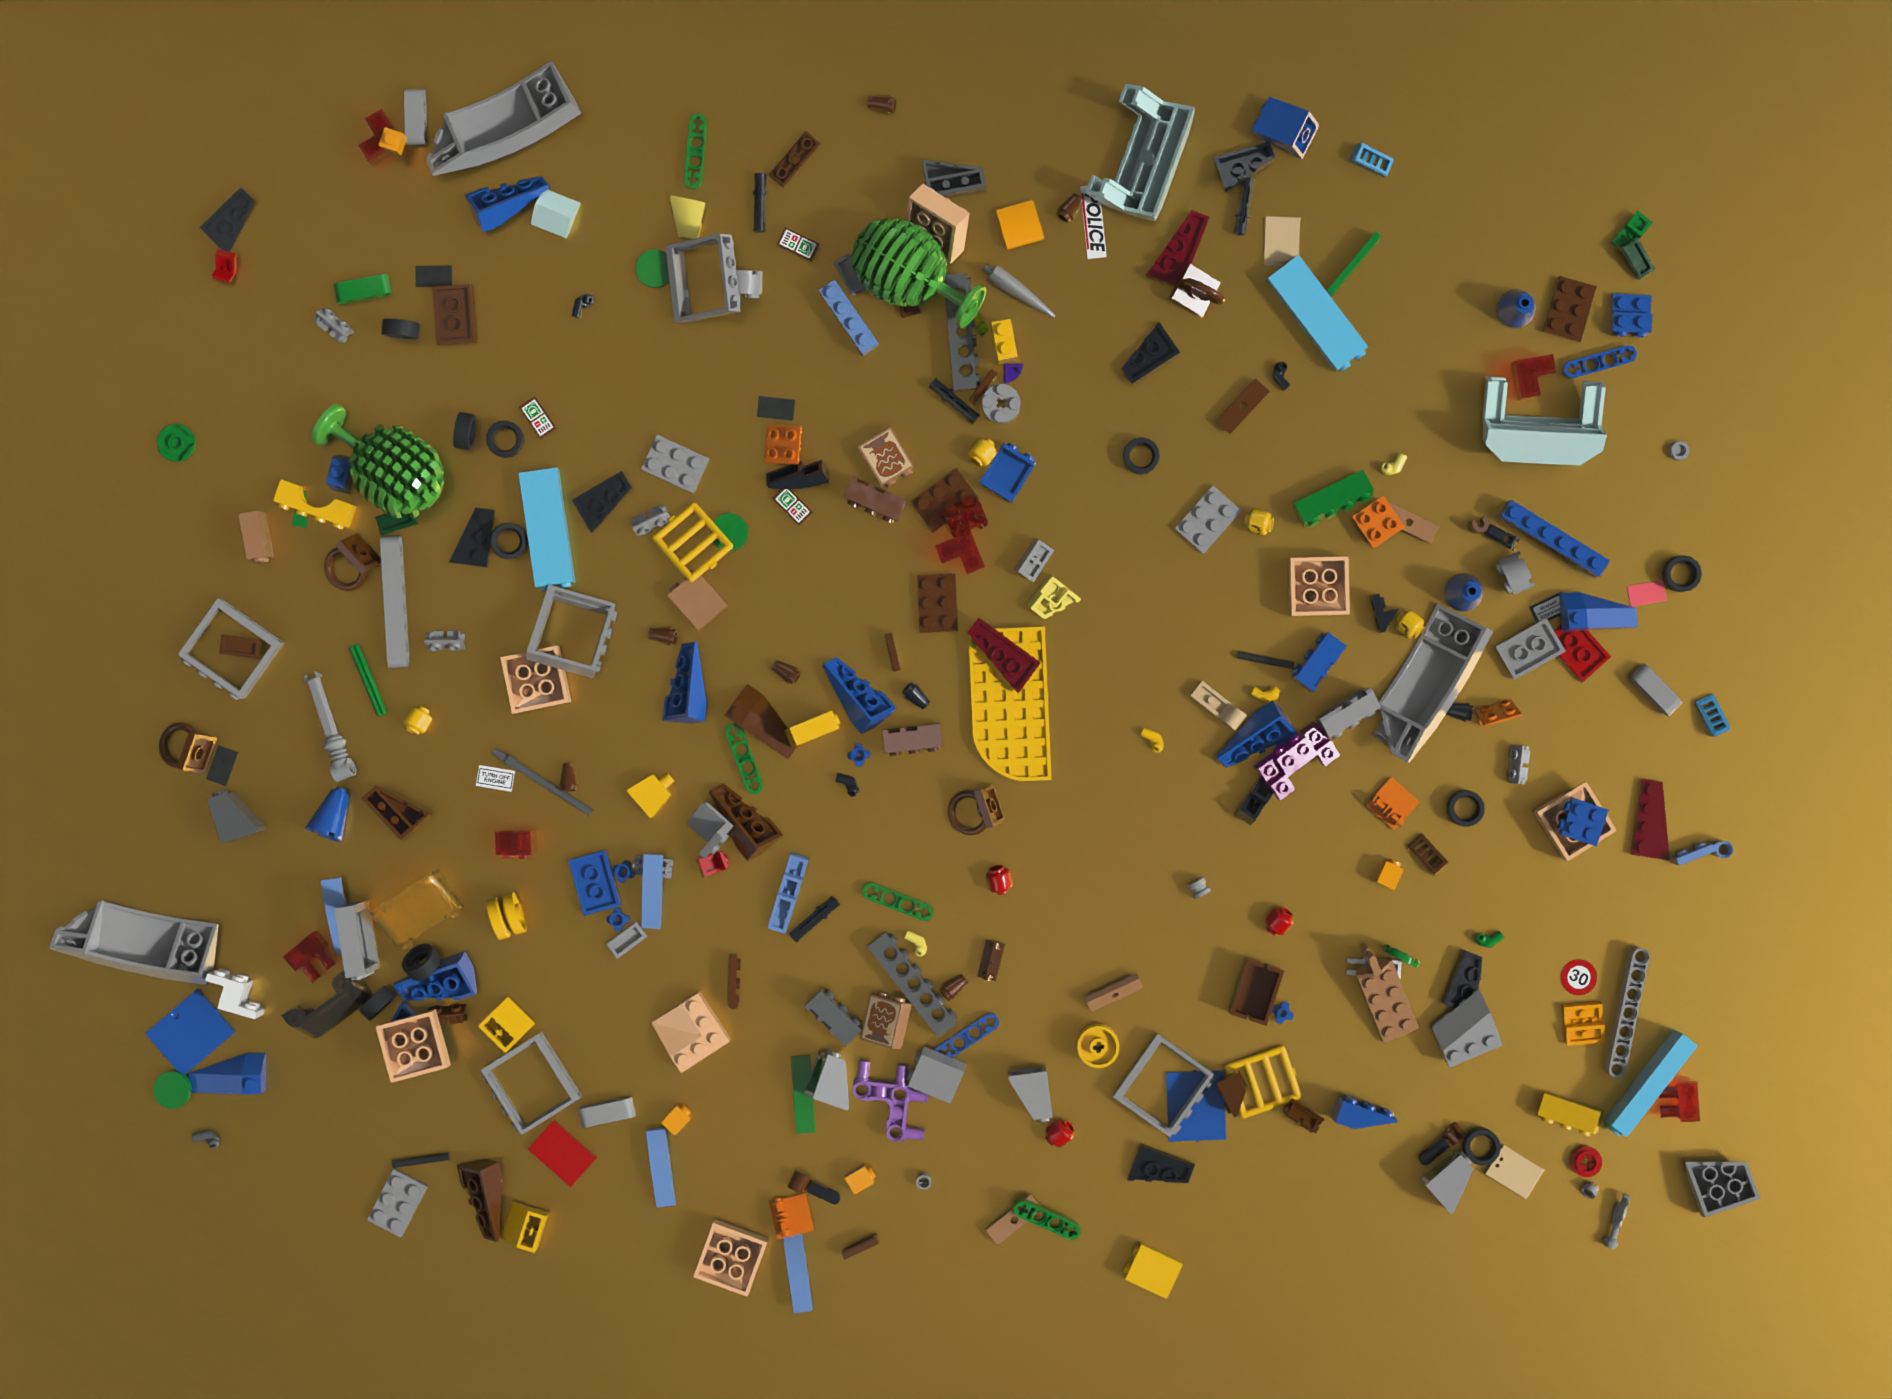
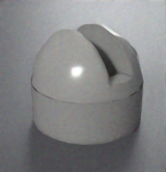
M920 1173L916 1178L917 1187L922 1190L928 1189L931 1186V1177L927 1173Z
M1587 1182L1581 1189L1582 1193L1590 1199H1594L1599 1191L1598 1185H1593L1594 1182Z

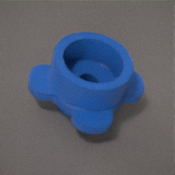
M856 744L853 751L849 752L847 757L856 762V766L860 767L865 759L870 757V752L864 750L861 744Z
M627 860L613 867V871L620 883L625 882L627 878L635 876V872L631 869L630 862Z
M615 908L611 916H607L606 922L611 924L614 930L620 931L622 926L629 922V917L624 915L620 908Z
M1287 1002L1272 1008V1013H1274L1275 1021L1278 1024H1282L1287 1019L1291 1020L1294 1016L1290 1012L1289 1003Z

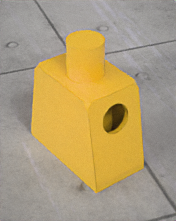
M668 772L660 779L655 774H652L629 788L627 792L644 812L652 818L672 795L667 787L675 780Z

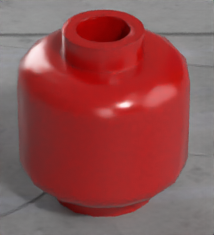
M1003 865L991 867L986 874L988 888L993 893L998 895L1006 894L1013 885L1010 871L1008 868L1003 867Z
M1275 907L1265 918L1267 931L1274 936L1276 934L1284 935L1294 923L1293 914L1285 907Z
M1058 1119L1046 1128L1047 1136L1045 1138L1051 1146L1055 1145L1060 1148L1073 1139L1075 1130L1068 1120Z

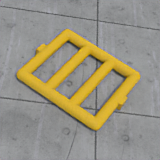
M695 502L691 503L676 517L673 515L668 519L669 523L652 537L655 544L689 582H694L709 568L712 570L717 565L716 562L733 548L731 541ZM692 512H695L700 520L667 546L662 538ZM706 525L712 533L684 557L679 559L674 554V551ZM718 538L724 546L691 573L685 565Z
M1283 1045L1227 1063L1223 1067L1226 1076L1233 1073L1232 1070L1242 1066L1244 1068L1256 1106L1246 1110L1242 1101L1239 1115L1243 1119L1285 1105L1292 1098L1300 1100L1302 1097L1295 1075H1297L1295 1068L1291 1066L1287 1051ZM1278 1054L1282 1060L1293 1093L1285 1097L1281 1096L1269 1061V1057ZM1260 1060L1262 1061L1275 1099L1264 1103L1250 1065Z

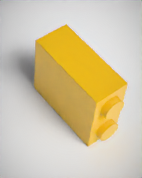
M1011 319L991 322L998 365L1017 362L1018 356Z
M829 711L784 731L793 748L839 729L840 721L836 713L833 714L832 711Z
M1140 1241L1139 1245H1135L1131 1252V1256H1133L1131 1262H1127L1123 1269L1124 1278L1167 1299L1183 1263L1181 1260Z

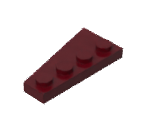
M1191 210L1146 276L1175 287L1186 265L1192 264L1209 216Z
M978 618L968 631L970 637L1014 690L1019 693L1041 662L981 618Z
M1642 779L1631 855L1670 861L1663 782Z

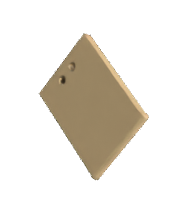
M1265 216L1264 266L1283 267L1299 255L1301 217Z
M1503 1144L1498 1158L1489 1165L1485 1174L1519 1194L1524 1199H1527L1545 1169L1537 1166Z

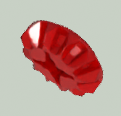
M1583 1146L1572 1155L1571 1165L1579 1176L1592 1177L1600 1171L1602 1157L1596 1149ZM1585 1154L1588 1159L1594 1160L1589 1162L1587 1167L1585 1164L1579 1163L1584 1161Z

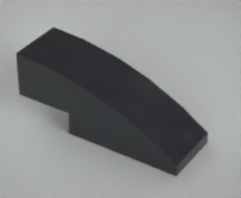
M822 459L805 466L802 461H799V464H790L766 473V485L768 488L801 489L829 482L828 469Z
M1261 777L1257 779L1235 813L1236 816L1249 825L1256 821L1262 809L1273 795L1272 790Z

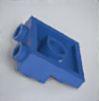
M1612 294L1610 333H1615V336L1618 337L1635 334L1634 337L1644 338L1652 332V295Z
M1570 797V800H1567L1564 805V818L1560 819L1558 824L1559 834L1597 846L1609 810Z

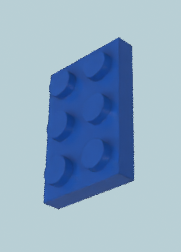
M606 850L568 860L584 916L621 906Z

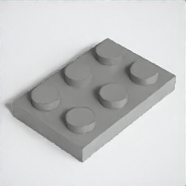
M657 434L641 469L694 494L710 459Z
M1212 486L1175 527V530L1204 554L1238 516L1241 510L1217 488Z
M1547 618L1495 646L1514 680L1565 652Z
M394 1168L367 1220L401 1238L428 1185Z

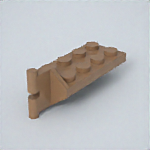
M1361 943L1360 949L1366 963L1355 974L1382 1041L1387 1043L1419 1029L1392 959L1390 957L1377 959L1368 945Z

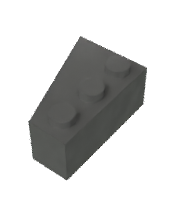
M922 159L926 186L934 189L945 198L986 190L982 167Z
M822 987L805 1004L804 1008L807 1011L810 1010L816 1016V1019L820 1023L822 1022L829 1032L846 1046L862 1031L860 1026L862 1023L856 1016L851 1017L847 1013L848 1008L842 1002L838 1004L833 999L835 995L828 988L825 990Z

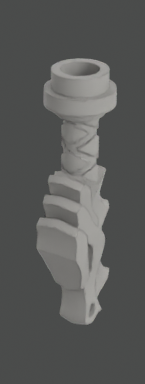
M1623 1194L1621 1202L1617 1204L1612 1213V1230L1610 1236L1604 1239V1246L1615 1249L1619 1244L1617 1236L1621 1229L1622 1221L1625 1220L1627 1215V1207L1631 1199L1628 1194Z

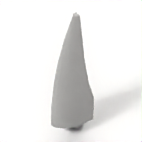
M986 264L982 269L990 275L986 281L1002 292L1052 318L1056 316L1032 291L999 265L994 269Z

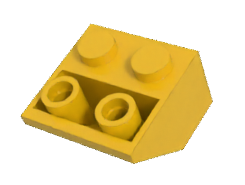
M507 997L478 1027L506 1053L528 1032L535 1022L510 997Z
M512 1201L501 1238L517 1248L535 1253L539 1247L549 1212Z

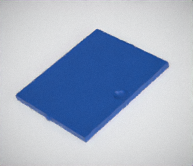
M196 989L145 1034L178 1072L186 1075L234 1034L235 1031L218 1012V1009L210 1003L199 989Z
M1193 1070L1192 1072L1166 1073L1168 1127L1205 1076L1203 1072ZM1223 1070L1212 1071L1214 1073L1213 1078L1215 1079L1209 1088L1205 1087L1202 1091L1204 1096L1198 1104L1194 1103L1190 1108L1193 1110L1187 1120L1183 1118L1180 1123L1182 1127L1176 1135L1168 1136L1169 1142L1226 1140L1224 1096L1220 1097L1216 1089L1218 1079L1224 1077Z

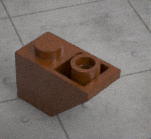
M1239 1070L1218 1079V1085L1216 1086L1220 1097L1224 1096L1226 1100L1224 1105L1229 1114L1232 1113L1233 1117L1238 1116L1247 1090V1085Z

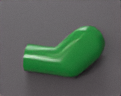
M1497 931L1492 936L1479 933L1476 935V943L1479 946L1492 948L1505 937L1500 931Z

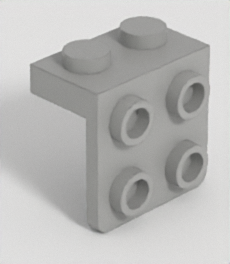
M703 802L687 822L707 842L706 846L699 853L704 859L710 853L714 855L719 850L720 846L718 844L722 845L729 838L727 834L733 828V825L708 802Z

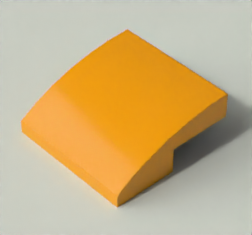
M1033 200L996 210L1007 250L1044 240Z
M1601 1001L1562 1004L1567 1046L1605 1042V1024L1603 1023Z

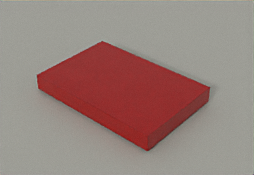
M1562 623L1554 629L1555 634L1565 649V652L1558 655V657L1581 682H1584L1611 658L1588 630L1562 632Z
M555 1120L528 1148L532 1154L570 1187L597 1158Z

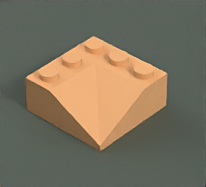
M922 184L909 197L906 220L914 223V225H919L924 231L932 235L949 264L964 251L970 213L951 202L948 198L940 195L934 189Z
M1348 557L1288 559L1289 616L1350 614Z
M560 646L537 650L562 658ZM526 652L500 657L512 714L572 702L565 670L526 660Z
M1587 782L1572 788L1533 811L1561 858L1565 861L1571 860L1593 846L1560 835V830L1557 829L1560 819H1563L1565 815L1564 805L1567 800H1570V797L1602 807ZM1608 816L1606 817L1598 842L1617 831Z
M700 991L652 1022L653 1027L680 1073L731 1040Z
M436 1009L376 1026L391 1083L445 1069L451 1065Z
M715 1219L693 1277L748 1297L769 1238Z

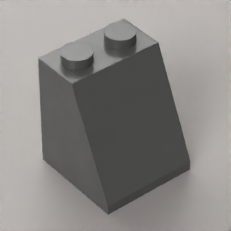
M222 790L212 793V798L207 799L221 843L267 830L263 822L235 792L228 793V790Z

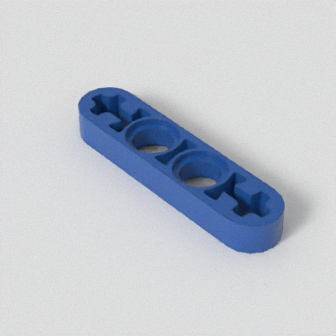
M1627 345L1567 362L1562 368V373L1566 378L1574 379L1628 364L1635 360L1637 352L1633 346ZM1625 349H1627V352L1632 353V355L1629 356V360L1627 359V357H1623L1619 359L1620 363H1618V356L1616 354V351L1618 352V355L1625 353ZM1606 354H1610L1614 358L1611 365H1607L1604 362ZM1588 359L1595 362L1593 370H1588L1585 367V362ZM1578 362H1581V369L1574 371V375L1571 372H1567L1570 365L1574 368L1580 366Z
M994 1013L985 1014L939 1044L934 1051L939 1052V1049L944 1051L948 1048L946 1044L950 1043L951 1048L955 1052L951 1053V1050H949L946 1056L953 1058L994 1031L999 1025L998 1016ZM986 1018H995L994 1026L987 1025L985 1027L987 1031L983 1032L982 1027L978 1023L982 1022V1025L987 1023ZM972 1027H977L980 1030V1035L976 1038L969 1035V1030ZM955 1038H962L964 1040V1045L961 1048H956L953 1045Z

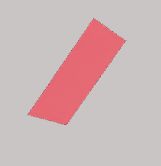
M1663 580L1627 586L1631 607L1667 600Z

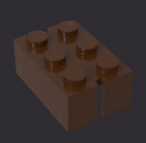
M1245 957L1228 1010L1229 1014L1246 1020L1248 1017L1250 1021L1267 1026L1284 970L1266 963L1264 966L1262 962Z

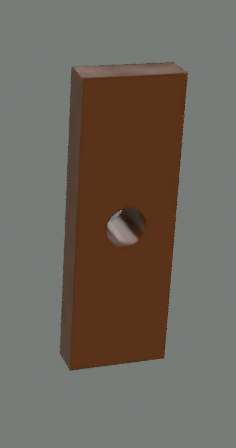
M805 131L770 172L769 176L784 188L821 143ZM796 156L798 160L793 162L791 161L792 157Z
M1255 379L1216 422L1231 434L1270 391ZM1241 403L1246 405L1245 410L1240 409L1239 405Z

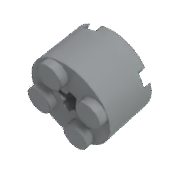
M736 270L739 297L740 294H745V298H759V294H762L763 271H757L756 275V271Z
M997 384L985 392L982 399V410L989 421L996 424H1007L1013 421L1019 413L1020 397L1011 386ZM1000 400V401L1002 402V401L1004 400V401H1005V404H1004L1005 408H1002V407H999V408H998V407H997V405H998V402H997V401Z
M1520 551L1498 560V564L1495 566L1499 576L1504 575L1506 582L1503 585L1508 594L1516 595L1535 586L1534 582L1531 584L1529 582L1532 576L1524 559H1519L1518 557L1521 555Z

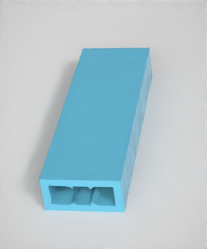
M1299 255L1266 280L1335 372L1339 369L1344 371L1351 365L1349 363L1350 360L1354 357L1358 360L1366 354L1364 350L1368 348L1367 344Z
M556 467L518 473L535 587L540 588L541 591L547 590L548 585H559L560 588L571 587V583H575V575L559 469Z
M1673 1030L1605 1117L1604 1121L1608 1123L1606 1127L1619 1137L1621 1134L1628 1137L1698 1045L1684 1034Z

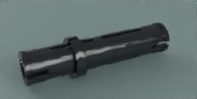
M755 173L753 232H766L767 174Z
M1249 177L1242 182L1238 211L1235 212V217L1237 218L1234 234L1246 235L1247 222L1251 216L1249 210L1254 177Z
M937 378L930 384L929 388L937 393L943 402L946 401L971 424L980 416V414L955 395L951 388L948 389Z
M831 896L824 904L815 908L816 911L793 931L789 932V935L795 942H798L820 921L826 920L828 918L827 915L840 906V903L834 896Z

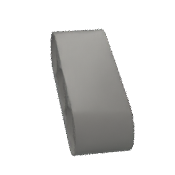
M425 89L404 90L406 145L427 144Z
M1643 663L1630 676V679L1666 716L1671 715L1682 704L1679 697L1646 664Z
M632 1097L578 1108L582 1128L636 1116Z

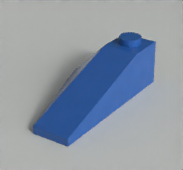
M542 176L520 180L516 185L507 186L505 183L500 184V188L497 189L481 188L466 194L465 198L477 224L485 232L502 225L549 189V185Z
M685 643L681 646L675 665L677 669L675 678H671L669 684L672 685L670 695L666 696L664 700L662 721L682 723L705 721L707 702L698 643Z
M1272 700L1255 712L1216 757L1227 768L1247 760L1251 754L1256 752L1262 754L1266 752V748L1276 745V747L1283 745L1290 736L1298 733L1282 709Z
M465 951L441 960L436 971L426 979L414 981L408 976L393 984L402 1001L424 1000L425 998H436V1000L453 998V1000H461L477 993L474 966Z
M245 1053L189 1073V1080L192 1085L191 1093H264L266 1091V1053Z

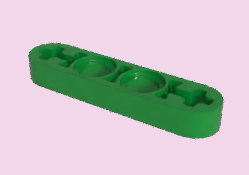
M702 114L692 115L689 121L684 181L686 186L692 190L698 189L703 179L707 120ZM697 118L704 122L703 125L699 126V132H703V134L692 133V131L696 132V125L693 122H696ZM695 137L701 138V146L693 147L691 145L692 139ZM691 157H699L700 164L695 167L691 166L689 162ZM689 169L694 171L700 170L699 173L695 172V178L698 182H695L694 185H691V182L688 181V179H692V171L688 172Z
M736 723L730 724L726 727L725 734L743 782L749 793L758 794L762 791L764 785L744 731ZM732 726L735 729H739L737 733L738 739L743 738V741L736 742L734 745L732 741L735 740L734 735H729ZM743 744L746 747L744 755L736 753L737 745ZM745 762H750L753 765L751 773L743 771L742 766ZM757 774V777H753L756 783H760L757 791L754 788L750 789L751 779L746 780L745 776Z
M872 882L867 883L863 887V896L870 901L922 921H927L933 916V908L925 902ZM873 886L876 892H880V889L884 890L880 901L876 899L878 895L872 894L871 897L868 896L866 888L870 889ZM886 893L894 895L895 899L890 904L886 903L883 899ZM904 900L912 902V908L908 911L901 907V903ZM915 903L920 904L918 906V908L924 909V907H927L928 912H930V915H925V917H922V913L919 911H916V914H913L912 912L915 909Z
M1018 1198L1013 1202V1211L1019 1218L1070 1240L1078 1238L1081 1233L1079 1225L1072 1219L1025 1198ZM1024 1204L1025 1208L1029 1210V1214L1024 1209L1019 1211L1018 1206L1022 1207ZM1037 1211L1043 1212V1217L1040 1219H1034L1033 1215ZM1052 1219H1059L1060 1223L1058 1226H1050ZM1064 1224L1069 1229H1072L1074 1227L1075 1231H1071L1069 1233L1068 1230L1064 1228Z

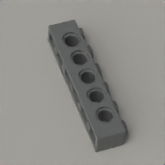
M966 273L946 274L944 283L955 290H962L966 296L968 289H971V278H967ZM945 298L954 392L976 390V385H980L979 373H975V366H978V355L973 353V347L977 346L976 335H972L971 328L975 327L974 318L964 327L968 332L967 335L959 337L956 331L961 327L955 323V311L959 306ZM960 347H967L969 354L961 356L958 350ZM968 366L971 372L969 375H962L960 368Z
M884 932L867 946L868 949L939 1038L957 1024L955 1020L957 1018L956 1014L951 1008L946 1009L943 1005L945 1001L939 993L935 995L932 991L933 985L927 978L924 980L921 977L920 973L922 971L916 963L913 965L908 960L910 956L904 948L899 949L896 945L898 940L892 933L888 935L887 932ZM887 948L895 950L896 954L893 958L885 956L884 951ZM899 963H904L907 966V971L899 973L896 966ZM915 978L919 981V986L911 988L908 985V981ZM927 993L930 995L931 1000L928 1003H923L920 1000V996ZM934 1009L942 1010L943 1015L940 1018H934L932 1016Z

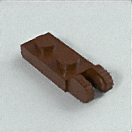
M730 954L728 961L727 1004L731 1009H736L739 1006V996L736 994V989H740V978H736V972L740 970L741 959H737V954Z

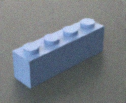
M835 279L819 290L820 295L863 356L879 346V343Z

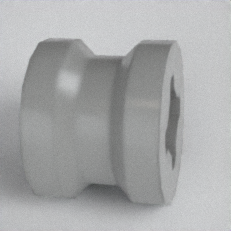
M1204 877L1187 885L1192 890L1194 899L1211 891L1210 887L1206 886Z

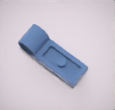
M1723 840L1707 844L1701 842L1694 845L1695 848L1692 850L1683 849L1676 852L1677 856L1672 857L1675 865L1680 866L1710 853H1713L1716 857L1728 858L1733 853V846L1730 842ZM1721 844L1726 846V851L1723 854H1720L1718 850Z

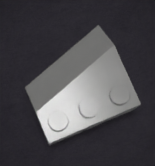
M1362 688L1315 718L1327 738L1333 737V739H1336L1343 734L1342 731L1344 729L1355 727L1360 723L1359 720L1364 717L1369 718L1381 706L1372 688Z
M1479 988L1474 990L1473 994L1466 1000H1462L1459 1003L1460 1005L1453 1011L1446 1013L1431 1026L1442 1057L1449 1068L1503 1046L1491 1012Z
M1685 1162L1687 1179L1702 1217H1708L1760 1199L1747 1162Z

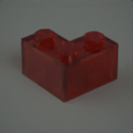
M382 109L365 118L374 136L358 145L372 166L393 154L379 146L385 127L396 131L387 114Z
M1553 354L1516 360L1511 363L1517 401L1536 398L1541 395L1538 378L1556 373Z
M971 531L935 545L942 564L960 557L967 575L985 568Z
M536 830L495 832L496 855H501V859L513 858V856H517V859L532 858V855L537 853Z

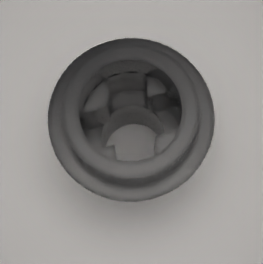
M910 682L902 691L905 699L922 710L930 703L918 684Z
M1453 703L1446 715L1464 722L1466 720L1471 721L1474 706L1469 705V703Z

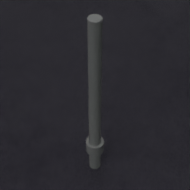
M497 748L493 751L492 755L502 760L504 765L509 768L513 767L586 815L590 816L593 809L565 791H561L560 788L516 761V758L512 755L508 756Z

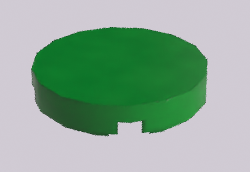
M651 249L645 251L636 262V273L643 284L651 288H659L669 282L667 254L664 251Z
M182 424L167 425L160 431L157 437L159 453L172 462L187 460L196 449L194 433L190 428Z
M727 513L720 515L714 520L715 525L733 544V548L730 551H736L745 544L749 535L748 526L740 516ZM718 538L713 541L714 545L719 549L724 546Z
M1385 944L1383 951L1415 968L1420 964L1419 960L1416 959L1413 962V958L1396 948L1390 950V945Z
M170 1070L161 1074L155 1080L153 1086L155 1099L161 1106L167 1109L182 1107L191 1097L192 1085L188 1077L181 1072Z

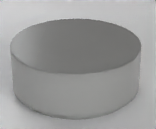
M1683 441L1672 443L1669 447L1670 457L1677 461L1685 459L1689 455L1687 443Z

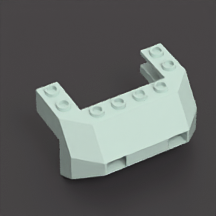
M1125 83L1119 102L1138 115L1137 121L1134 124L1132 135L1127 143L1124 157L1121 160L1120 168L1114 181L1109 178L1101 180L1097 176L1092 175L1087 185L1086 194L1107 207L1138 218L1156 221L1187 141L1195 108L1163 101L1144 87Z
M1486 376L1482 412L1483 440L1485 445L1502 462L1580 466L1603 451L1607 437L1602 427L1606 389L1603 382L1583 381L1579 419L1505 415L1508 387L1506 377Z

